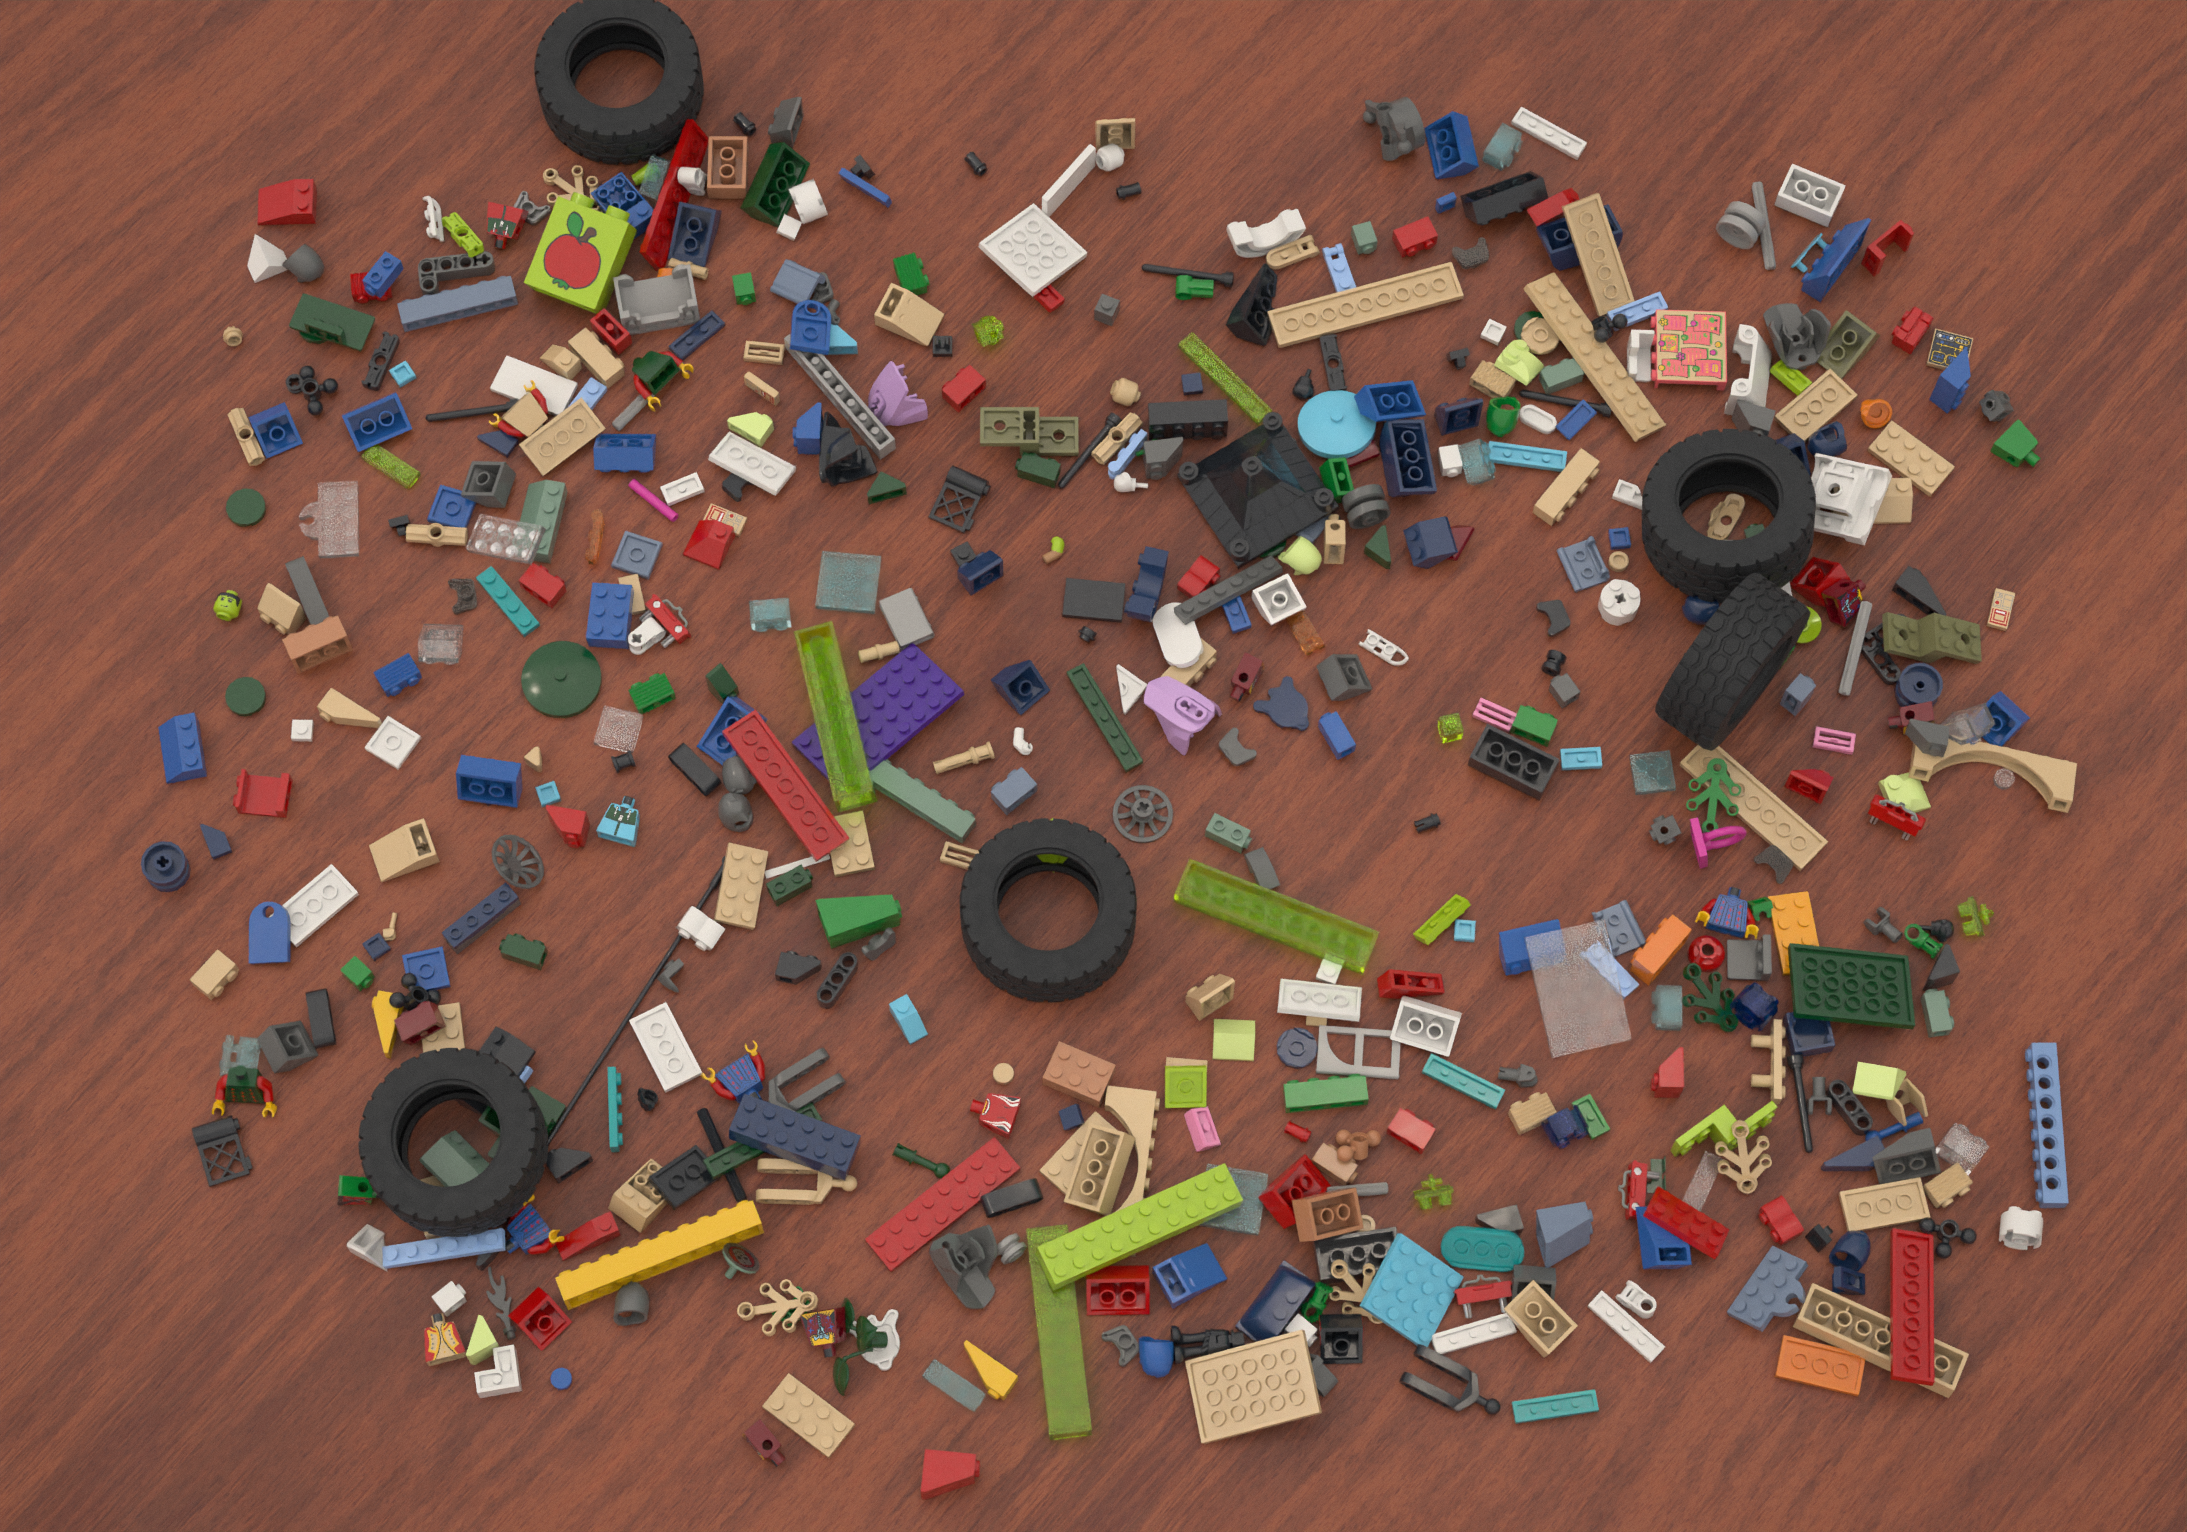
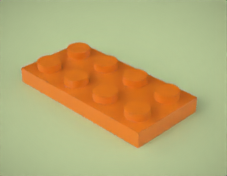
M1783 1335L1775 1377L1858 1397L1866 1359L1842 1348Z

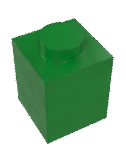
M751 272L733 275L732 280L737 305H749L752 302H756Z
M356 956L340 969L343 976L360 992L363 989H367L375 978L373 972Z

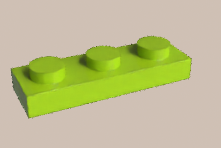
M1455 894L1413 935L1416 940L1429 945L1457 917L1462 915L1471 904L1466 898Z

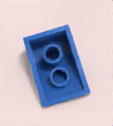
M728 696L697 747L721 765L728 758L738 756L722 734V731L755 709L738 697ZM759 713V715L761 716V718H762V719L764 720V722L766 723L767 718L764 717L762 714Z

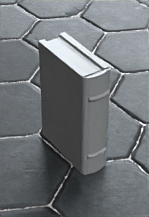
M912 588L879 601V607L901 651L911 643L918 645L935 636L931 624L928 622L918 597Z

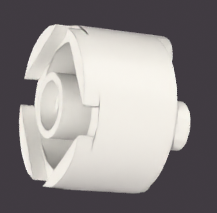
M814 179L789 189L803 224L828 215Z
M1612 580L1603 588L1598 602V609L1602 618L1609 624L1617 626L1632 621L1640 605V591L1628 581Z
M2016 1206L2009 1207V1210L2001 1215L1999 1241L2003 1240L2005 1246L2019 1250H2027V1246H2033V1249L2040 1247L2043 1230L2042 1213L2036 1210H2021L2020 1207Z

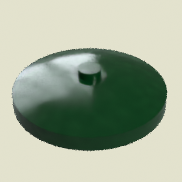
M556 641L543 645L530 655L522 670L521 684L527 701L536 711L552 718H569L584 712L594 703L601 689L602 675L595 656L584 646L570 641Z

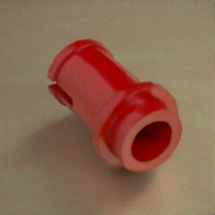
M1291 1121L1287 1123L1284 1133L1299 1139L1301 1143H1307L1312 1133L1309 1131V1128L1305 1129Z

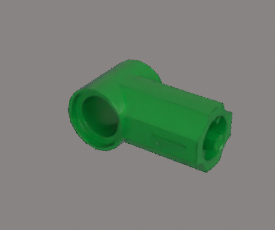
M1180 275L1176 277L1175 297L1180 300H1189L1192 297L1213 298L1214 280L1193 279L1188 275Z

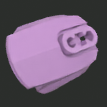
M892 361L886 365L874 382L868 396V408L883 426H901L927 419L928 411L924 399H917V394L906 396L909 390L904 381L907 377L906 375L903 376L904 364L896 366Z
M1169 676L1160 677L1148 682L1144 695V704L1156 713L1168 742L1182 755H1186L1190 737L1194 736L1193 733L1201 731L1215 714L1219 717L1222 715L1219 706L1199 692Z

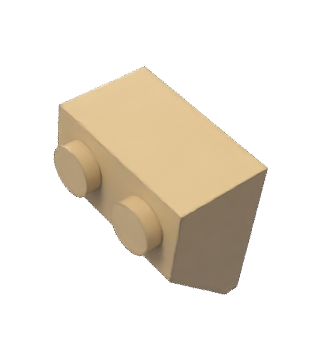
M268 583L257 608L260 618L267 624L270 622L274 624L275 628L283 635L296 632L307 619L301 604L272 584Z

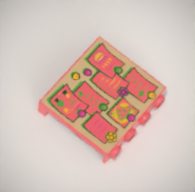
M1656 309L1655 315L1651 316L1650 327L1654 328L1655 331L1651 345L1654 346V352H1651V363H1654V369L1651 370V381H1654V388H1658L1659 383L1716 385L1717 390L1724 391L1727 384L1726 312Z

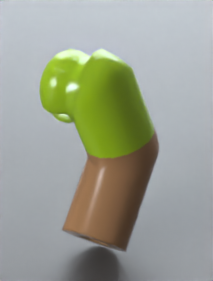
M1057 536L1052 538L1051 551L1042 555L1046 564L1062 556L1065 545L1062 538Z

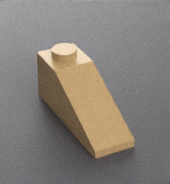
M330 688L317 706L320 712L319 716L327 722L331 720L336 724L379 728L382 724L379 717L333 688Z

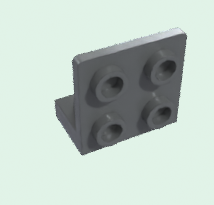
M1763 934L1760 941L1727 940V979L1769 980L1772 974L1771 935Z

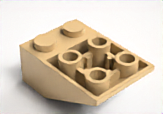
M891 283L874 317L875 325L928 347L944 317V313L911 291Z
M424 818L406 824L369 845L381 882L440 862Z
M653 1159L644 1164L613 1194L608 1209L640 1233L657 1217L667 1204V1201L648 1181L649 1176L662 1168Z

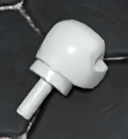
M1127 472L1117 475L1114 479V488L1118 492L1135 491V487L1148 488V483H1137L1136 478H1131Z

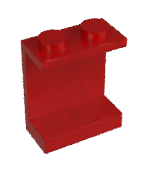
M1900 220L1867 247L1861 264L1874 277L1880 273L1886 258L1882 251L1893 242L1904 252L1908 250L1914 235L1911 226Z
M242 769L241 775L237 776L236 786L238 787V793L234 795L233 806H235L240 814L287 818L293 779L289 773H282L281 778L248 775L246 769Z

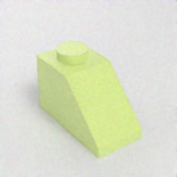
M757 412L730 417L727 420L728 429L759 447L763 446L774 430L772 419L765 414L761 415Z

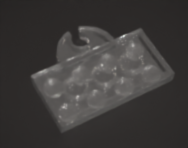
M358 481L318 483V501L309 503L302 509L299 515L300 520L311 517L314 518V522L310 525L300 523L301 531L310 539L318 540L320 559L359 556Z

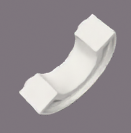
M1298 209L1284 210L1273 221L1262 224L1259 227H1247L1245 221L1239 223L1232 222L1227 225V233L1236 254L1245 258L1265 256L1270 250L1297 240L1306 229Z

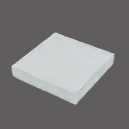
M387 716L365 746V750L399 770L421 740V736Z

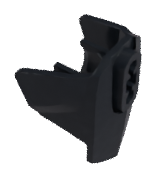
M829 411L825 412L821 450L819 453V476L821 482L829 483L831 487H834L840 483H849L877 474L878 470L868 448L856 445L851 430L849 428H841Z

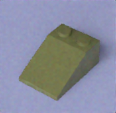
M1846 310L1830 330L1826 347L1817 362L1827 370L1831 369L1837 376L1843 379L1871 349L1881 335Z

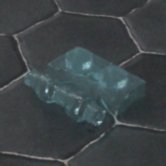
M226 1035L225 1042L222 1044V1050L224 1051L222 1060L219 1062V1075L228 1074L229 1068H236L239 1065L257 1069L261 1048L257 1038L240 1037L239 1044H233L234 1036ZM232 1052H237L236 1062L230 1061Z

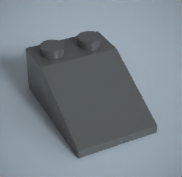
M1930 1128L1910 1132L1872 1157L1879 1185L1941 1173Z

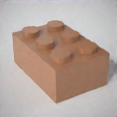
M709 136L707 172L709 199H745L748 185L749 146L747 136Z
M338 615L327 617L317 625H309L303 631L291 633L282 639L297 674L353 650Z
M1059 1041L1043 1075V1085L1100 1108L1107 1092V1085H1110L1116 1072V1065Z
M1356 1187L1337 1189L1292 1200L1300 1242L1316 1241L1364 1229Z

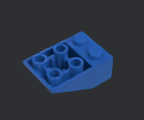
M622 172L591 192L592 197L604 214L608 205L630 214L627 222L637 230L634 239L646 231L652 217L653 208Z
M1635 1207L1643 1269H1678L1692 1265L1689 1244L1645 1218L1643 1214L1647 1207Z
M1207 1243L1173 1256L1152 1269V1274L1172 1309L1227 1280Z

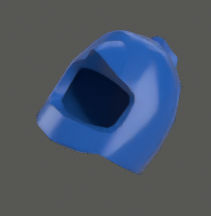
M1147 1336L1139 1338V1363L1146 1374L1156 1378L1169 1374L1174 1362L1173 1341L1153 1339Z

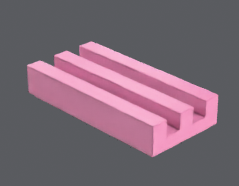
M1480 698L1472 717L1509 733L1517 713ZM1479 711L1508 723V726L1480 714Z
M1816 726L1812 747L1852 755L1856 734ZM1819 733H1820V734H1825V735H1830V736H1836V737L1851 739V741L1839 740V739H1837V738L1823 737V736H1819Z

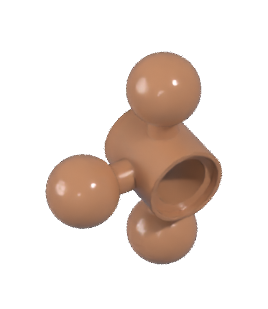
M1348 1130L1338 1131L1336 1142L1341 1145L1337 1150L1338 1159L1342 1162H1348L1352 1158L1356 1160L1367 1158L1368 1145L1372 1147L1379 1145L1381 1142L1380 1133L1376 1130H1370L1366 1134L1362 1132L1351 1134Z

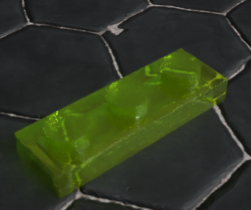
M378 444L367 448L361 455L362 460L408 490L421 475L419 471Z

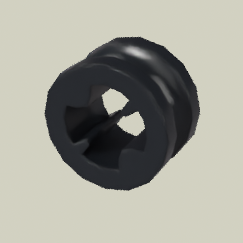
M292 374L287 377L286 386L289 392L293 394L302 392L301 384L303 379L300 375ZM298 381V384H299V385H298V386L294 385V386L292 387V384H291V383H292V382H295V383H296V382Z

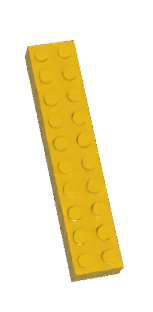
M748 1200L741 1201L736 1204V1207L731 1209L723 1208L711 1217L708 1215L700 1217L696 1223L691 1225L689 1223L682 1224L677 1227L678 1230L662 1232L658 1235V1238L653 1240L644 1239L637 1246L632 1248L629 1246L624 1247L618 1251L619 1253L612 1256L610 1254L601 1256L597 1262L583 1263L579 1266V1269L574 1271L566 1270L561 1272L555 1279L567 1309L570 1310L616 1292L623 1285H627L631 1281H644L720 1251L727 1243L737 1244L763 1234L762 1223L753 1200L749 1202Z

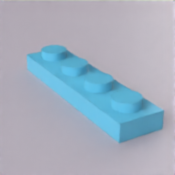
M1489 441L1486 462L1562 472L1566 466L1567 451Z

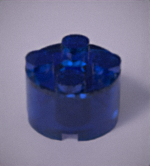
M1753 982L1751 985H1746L1731 1002L1730 1009L1734 1008L1738 1021L1752 1030L1754 1027L1759 1028L1757 1031H1762L1777 1014L1779 1001L1773 995H1768L1758 983Z
M1573 1105L1574 1109L1571 1111L1567 1107L1547 1118V1124L1541 1123L1553 1147H1558L1561 1150L1570 1145L1569 1141L1575 1138L1578 1140L1589 1134L1587 1131L1589 1126L1578 1105Z

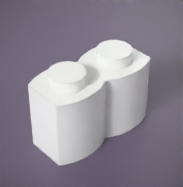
M693 906L688 909L676 927L679 930V935L685 939H693L696 942L695 946L702 951H710L725 931L720 924Z

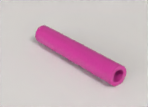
M636 479L629 483L628 486L671 522L678 518L679 515Z

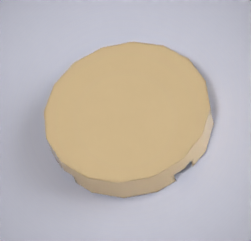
M1536 317L1530 319L1523 326L1521 340L1527 343L1529 351L1538 355L1552 352L1559 342V337L1545 318Z

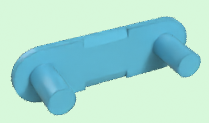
M1822 233L1813 239L1791 265L1792 268L1796 266L1803 273L1808 269L1801 262V259L1815 243L1824 250L1827 243L1820 238L1823 235Z

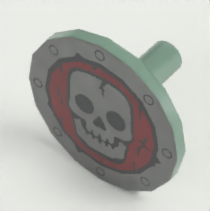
M736 1243L724 1245L722 1249L723 1257L730 1266L725 1273L727 1278L732 1279L737 1270L748 1274L756 1273L759 1270L760 1264L758 1259L747 1248Z

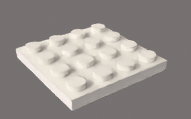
M1034 203L979 243V248L1032 297L1087 256V252Z

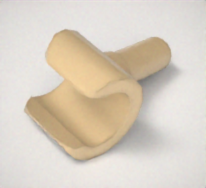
M392 913L390 928L383 929L385 941L396 938L395 923L397 913Z

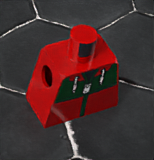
M488 202L486 231L489 234L496 235L494 247L505 249L507 238L514 240L519 238L529 211Z

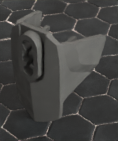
M1792 303L1778 304L1766 310L1763 317L1774 347L1785 366L1794 370H1803L1810 365H1815L1826 347L1831 327L1830 321L1825 315L1816 309H1811L1803 315L1797 304Z
M981 1226L962 1235L948 1233L933 1241L930 1245L929 1253L948 1286L966 1308L983 1309L995 1293V1288L988 1277L993 1262L997 1257V1243L991 1226Z

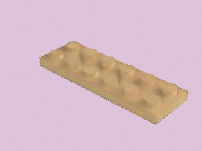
M1595 193L1562 206L1597 315L1602 316L1611 310L1634 302L1600 194Z

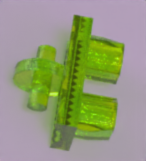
M1973 896L1967 898L1968 902L1958 905L1960 916L1971 915L1973 920L1962 923L1964 933L1966 935L1977 934L1978 937L1985 936L1981 919H1983L1984 925L1990 924L1989 917H1992L1994 912L1990 909L1987 910L1986 904L1979 905L1981 910L1979 912L1976 900H1974Z
M1428 1174V1180L1422 1181L1421 1186L1422 1188H1430L1413 1191L1414 1198L1418 1200L1422 1210L1432 1208L1431 1197L1438 1196L1440 1206L1451 1204V1193H1454L1453 1186L1449 1184L1436 1187L1435 1185L1442 1184V1178L1434 1179L1433 1174Z

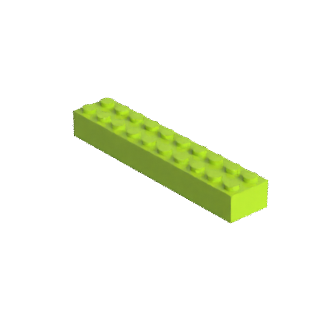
M1224 1163L1038 1246L1035 1254L1052 1289L1056 1290L1241 1206L1243 1198Z

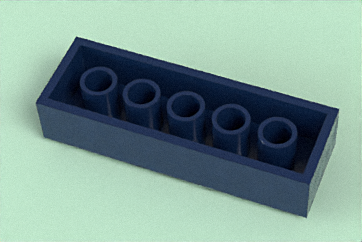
M747 1094L743 1095L729 1128L730 1140L846 1181L861 1141V1135Z

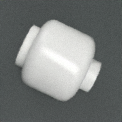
M1112 143L1098 149L1095 161L1100 169L1111 171L1123 164L1125 154L1121 147Z

